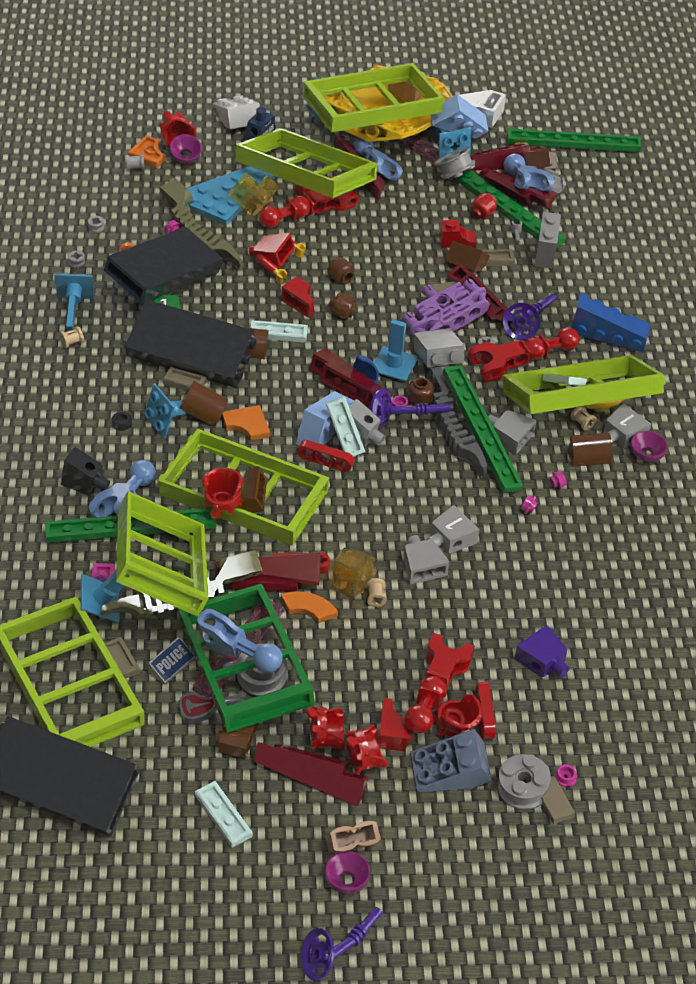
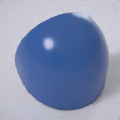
M357 355L353 367L377 383L379 372L375 364L369 358Z

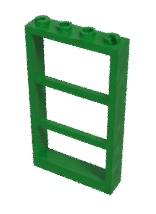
M262 584L209 599L201 612L206 609H213L225 615L262 604L268 617L238 627L243 629L245 633L272 625L283 647V650H281L283 659H289L300 683L227 706L216 680L257 668L253 659L212 672L202 649L203 646H206L204 638H198L193 628V624L198 623V616L178 609L182 628L227 733L315 705L313 688Z

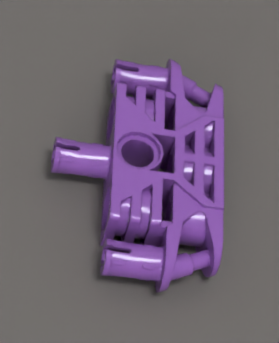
M472 279L466 280L463 286L458 282L439 293L428 284L427 287L425 286L422 289V294L428 299L414 306L415 317L411 312H407V314L403 315L402 321L410 328V334L413 336L417 332L447 328L454 332L486 313L489 308V302L485 298L486 289L477 286Z

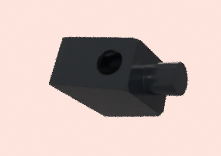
M76 447L73 448L64 460L61 485L85 495H91L96 488L102 491L108 489L110 480L101 476L103 469L101 463Z

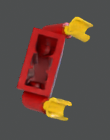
M290 233L266 235L261 238L257 245L249 247L250 256H255L259 266H263L270 273L276 274V282L282 284L283 278L285 280L287 278V272L284 269L278 270L277 268L282 267L294 249L295 256L302 258L305 254L306 246L302 243L295 244Z

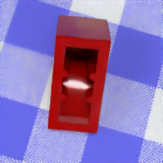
M441 220L439 233L441 248H450L453 241L476 248L475 231L462 228L459 225V220Z
M296 276L282 286L281 301L308 318L314 314V300L310 297L309 283Z
M383 698L379 747L380 749L406 752L407 743L412 741V731L406 726L405 719L395 711L392 699Z

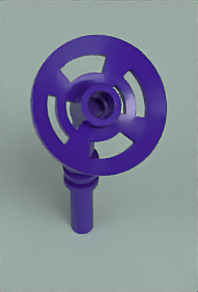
M551 294L541 302L538 301L533 305L523 302L511 305L503 316V326L506 333L518 340H526L534 336L540 327L539 313L557 299L556 295ZM522 307V309L515 311L512 315L510 314L515 308ZM533 315L535 316L536 321H531V317ZM508 321H512L514 327L517 328L515 333L509 328ZM531 327H533V330L531 332L522 335V332H525L529 330Z
M379 389L373 396L370 411L376 416L378 412L380 415L378 416L380 418L378 428H383L388 423L392 414L428 415V413L450 412V404L428 405L424 403L423 405L421 403L420 405L415 404V406H393L388 390Z
M375 907L360 925H355L354 929L347 934V938L336 946L333 945L332 938L325 929L315 928L311 930L303 942L301 951V962L306 976L314 981L324 979L331 970L333 960L354 945H359L363 938L367 936L366 932L383 914L382 910ZM320 935L325 936L326 942H320L317 937ZM313 946L312 952H311V960H312V962H311V961H310V951H311V947ZM317 967L324 968L321 974H317L315 970Z

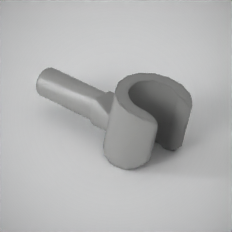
M512 221L511 232L515 234L516 243L520 242L521 221L519 224H515Z

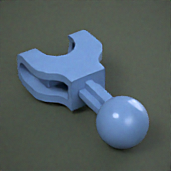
M359 137L355 139L353 149L360 157L378 163L377 172L394 182L400 178L403 172L402 167L384 153L374 149V142H368ZM393 168H395L394 175L390 173Z
M510 154L506 157L504 169L508 174L516 176L514 183L519 189L534 187L541 191L551 192L554 177L550 173L537 169L535 166H526L524 158L519 154Z
M138 460L133 463L129 471L130 479L127 483H115L111 488L98 493L90 502L89 510L91 516L104 517L114 512L118 516V508L127 491L136 494L135 490L139 486H146L153 482L156 476L154 465L147 460ZM103 504V506L98 511L99 505Z
M206 609L199 614L197 621L200 629L205 632L203 638L208 648L219 654H230L234 657L239 652H242L252 657L257 669L265 673L274 672L281 666L283 655L276 645L265 643L259 646L247 640L243 629L236 626L228 617L213 609ZM207 618H213L216 623L214 626L204 623Z

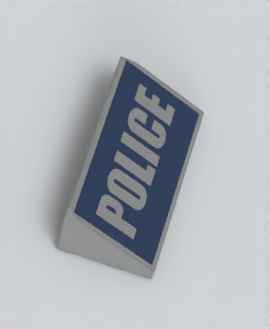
M178 637L149 662V674L166 685L191 663L195 656L184 641Z

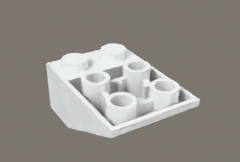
M487 90L459 95L486 115L489 128L494 126L504 111L506 94Z
M242 95L234 96L233 100H227V98L218 99L217 103H213V107L224 126L229 129L247 126L248 120L256 114V109L260 107L258 102Z

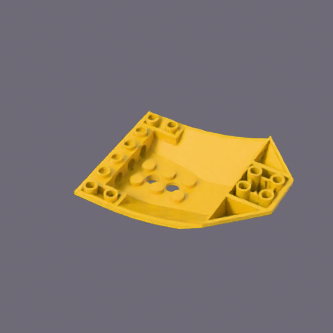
M373 65V68L370 70L386 67L380 65ZM425 76L444 97V101L453 97L447 87L439 82V79ZM377 87L351 91L366 110L391 105ZM343 93L323 96L338 115L357 111ZM393 95L399 104L407 103L401 96ZM430 114L344 131L368 142L403 139L432 126V119Z

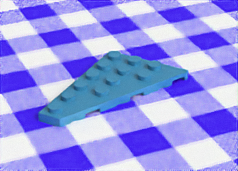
M249 166L189 187L187 189L193 197V200L189 202L190 211L227 226L276 176Z

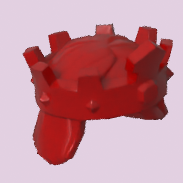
M170 111L164 112L163 117L165 121L163 123L159 122L158 126L161 129L159 135L165 140L168 149H170L172 140L179 135L186 134L196 137V128L189 123L190 121H188L187 117H183L180 112H176V115H172Z
M223 467L212 469L204 474L202 477V484L205 489L203 506L205 509L208 507L212 508L210 514L214 519L221 516L220 511L227 510L228 514H231L234 507L238 506L241 508L243 478L238 471Z
M471 694L465 695L461 701L449 700L441 703L434 712L436 716L433 724H437L439 728L438 735L440 737L444 735L453 737L474 729L482 718L483 710L481 703Z
M312 706V708L308 709L306 714L311 719L310 735L312 738V750L317 748L324 749L328 746L338 751L344 750V713L339 707L327 709L323 706Z
M374 725L364 730H347L345 732V738H348L346 747L351 758V766L357 765V768L354 769L356 774L369 770L372 767L385 769L388 766L387 760L382 756L378 743L377 729Z

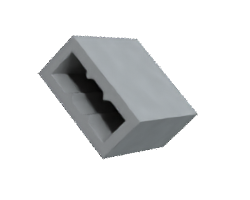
M543 212L535 260L536 267L553 268L561 214Z
M450 328L414 333V351L427 368L464 363V344Z

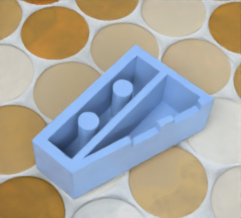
M458 94L444 101L441 113L431 114L432 125L441 129L455 131L471 128V138L474 139L489 132L486 115Z
M334 391L304 410L296 442L297 445H300L303 440H310L325 445L336 431L325 403L344 395ZM345 396L348 406L354 402V400Z

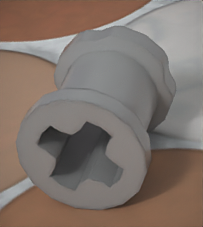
M144 154L140 156L126 155L127 171L138 168L144 170Z

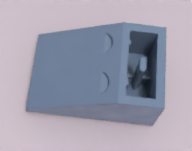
M475 729L411 751L418 792L471 789L492 781L485 744Z

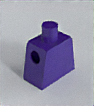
M548 625L517 645L514 659L540 677H545L552 671L563 677L570 669L564 663L567 648Z

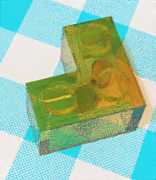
M245 172L228 194L255 217L280 186L268 175L258 184Z
M344 547L333 561L331 589L354 600L358 593L364 591L367 581L374 578L377 571L375 567L376 558L355 548L349 550Z

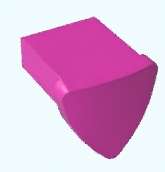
M93 563L92 578L105 582L115 572V564Z

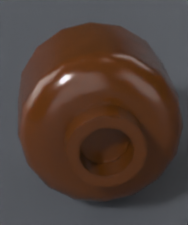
M338 257L330 261L327 273L337 284H346L354 277V267L345 258Z
M339 292L336 297H331L328 306L331 307L330 312L332 315L346 320L348 317L352 318L357 304H355L353 297Z
M424 377L412 380L408 387L409 402L413 405H420L421 403L423 405L424 403L430 404L434 389L432 382Z

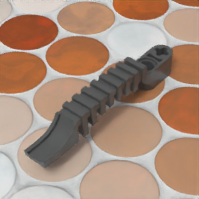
M443 365L429 368V380L432 382L436 392L433 394L432 405L450 404V412H434V415L437 416L436 420L439 423V428L442 430L443 436H445V441L449 443L450 450L453 449V455L457 456L460 461L472 465L479 478L483 480L486 478L487 472L485 457L478 443L474 442L475 436H467V430L461 431L462 425L457 424L458 419L454 418L455 412L452 411L454 408L452 405L454 401L452 398L453 393L442 373L444 368L450 366Z

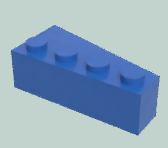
M581 292L572 328L578 332L579 336L639 352L644 351L651 324L630 314L626 316L615 307L611 309L603 305L602 301L598 299L594 301L588 298L587 294Z

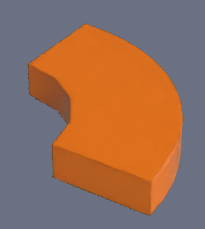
M299 591L281 594L280 599L289 614H307L318 623L338 617L337 609L321 596Z

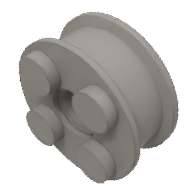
M464 147L455 150L435 161V165L439 166L441 171L440 177L444 180L452 176L456 178L463 174L462 171L474 168L475 160H471L468 153L470 148Z
M241 653L237 664L253 658ZM283 659L281 666L271 673L262 672L257 668L238 673L237 677L240 686L247 693L255 696L280 690L287 679L286 659Z
M520 754L510 757L502 764L499 771L498 791L501 798L508 805L516 809L529 810L543 804L541 798L549 788L551 781L549 768L542 760L531 754Z

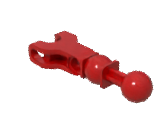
M311 190L304 193L303 196H295L291 200L289 198L286 199V206L283 208L264 207L261 209L258 218L262 226L274 228L279 224L281 218L287 216L296 221V218H304L308 214L312 215L313 213H320L330 209L346 211L357 205L359 196L355 191L351 190L331 198Z
M565 327L559 330L555 338L548 340L540 334L539 338L530 337L525 342L520 340V342L513 341L502 345L484 342L471 347L468 352V358L473 364H485L481 369V377L485 382H493L502 379L505 372L509 369L522 366L525 363H529L530 360L537 361L543 358V356L548 358L549 350L558 347L564 351L575 349L580 342V337L576 330L571 327Z
M433 633L429 640V650L426 654V661L430 666L426 673V678L419 684L418 705L410 707L405 714V724L409 730L418 734L429 731L434 723L431 709L437 710L439 708L440 702H442L447 694V688L453 676L468 671L474 653V645L464 643L461 648H449L442 642L444 636Z

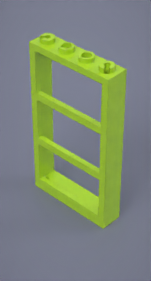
M414 63L304 81L303 86L304 99L331 133L441 113L444 105V97ZM409 81L424 99L399 104L384 85ZM377 87L391 105L366 110L351 91ZM343 93L357 111L338 115L323 96Z
M282 128L236 144L235 161L331 198L376 180L378 163ZM282 147L299 153V155L283 161L264 153ZM307 158H312L329 166L312 172L294 164ZM337 169L347 171L333 178L323 176Z
M633 355L503 375V393L530 414L664 393V384H666L663 373ZM543 373L587 379V382L593 384L563 388L561 386L568 384L546 382L543 380ZM628 375L633 377L609 382L602 381L603 379L622 377ZM545 388H551V389H552V391H545V392H539V393H535V392L533 391V390H539V389H545Z
M197 429L193 435L189 436L186 445L180 448L175 460L169 463L166 472L160 475L157 482L159 485V495L195 509L205 508L203 506L205 500L203 499V494L175 484L199 449H203L232 460L227 468L236 470L239 464L251 468L259 466L262 472L273 475L266 486L265 501L280 479L310 489L311 492L288 527L256 515L257 512L251 513L238 507H234L231 514H228L227 510L220 511L221 516L218 518L291 546L294 545L328 493L329 477L200 429Z
M127 491L118 508L116 582L199 616L209 599L204 524ZM131 517L189 541L190 555L131 530ZM131 539L189 563L191 578L131 553Z
M77 596L0 625V650L42 729L92 747L145 725L144 710L86 611L81 610V603ZM75 615L87 633L20 660L9 642L11 639ZM90 642L93 643L107 670L38 696L24 670L25 667ZM113 678L129 706L59 734L44 704Z

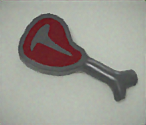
M240 690L236 695L224 697L227 706L245 701L246 692ZM186 693L180 697L179 712L181 718L187 724L203 722L212 717L217 711L212 697H203L197 693Z

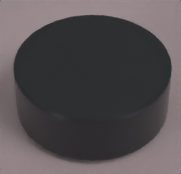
M126 412L115 413L112 416L113 428L119 431L128 430L132 426L131 415Z

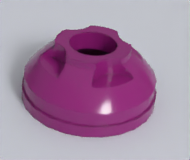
M184 134L172 140L170 151L176 161L187 164L195 162L200 157L202 147L196 137ZM183 151H187L191 155L189 157H183L181 156V153Z
M653 431L638 432L631 440L633 454L644 462L657 461L664 457L668 445L665 438ZM642 451H650L652 455H644Z
M339 852L333 855L326 864V879L328 884L337 892L343 894L356 893L367 885L370 877V866L367 860L356 852ZM344 874H349L354 878V881L351 884H344L341 882L340 877Z

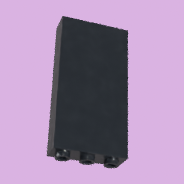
M187 227L109 255L103 271L143 304L146 299L153 300L219 273L223 258Z
M146 299L125 344V350L128 357L169 369L174 367L207 377V380L235 388L237 382L242 380L244 365L247 366L249 363V353L251 349L255 348L257 338H255L254 330Z
M7 716L5 722L3 721L0 725V794L105 835L112 836L140 773L139 767L135 763Z

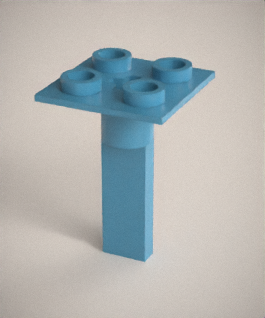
M433 126V135L439 140V158L464 147L470 148L468 153L471 156V128L447 132L445 129Z
M54 274L57 298H65L69 303L66 328L67 331L74 329L76 304L81 299H95L92 275Z
M393 319L390 326L389 347H382L374 364L379 374L406 382L419 356L403 352L406 323Z
M153 383L144 415L159 434L166 439L172 417L189 413L179 408L182 400L170 401L159 387Z
M116 571L105 582L81 574V610L116 623L120 622V612L101 616L100 612L103 605L119 599V591L125 586L116 582Z

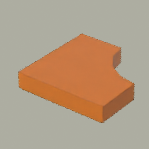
M147 135L128 152L129 156L144 154V164L156 169L166 161V155L159 150L161 141Z
M260 405L223 411L221 417L226 430L243 432L251 441L270 437V430Z

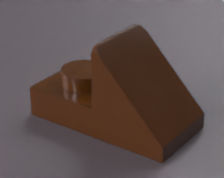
M549 149L524 153L526 166H535L537 169H558L556 152H549Z

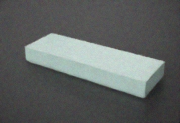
M251 321V328L269 330V340L306 343L308 325Z
M543 373V380L546 382L576 386L586 385L587 379Z
M345 396L326 402L325 404L343 451L350 453L353 457L364 453L365 449Z
M216 781L195 791V797L232 848L253 837V832Z

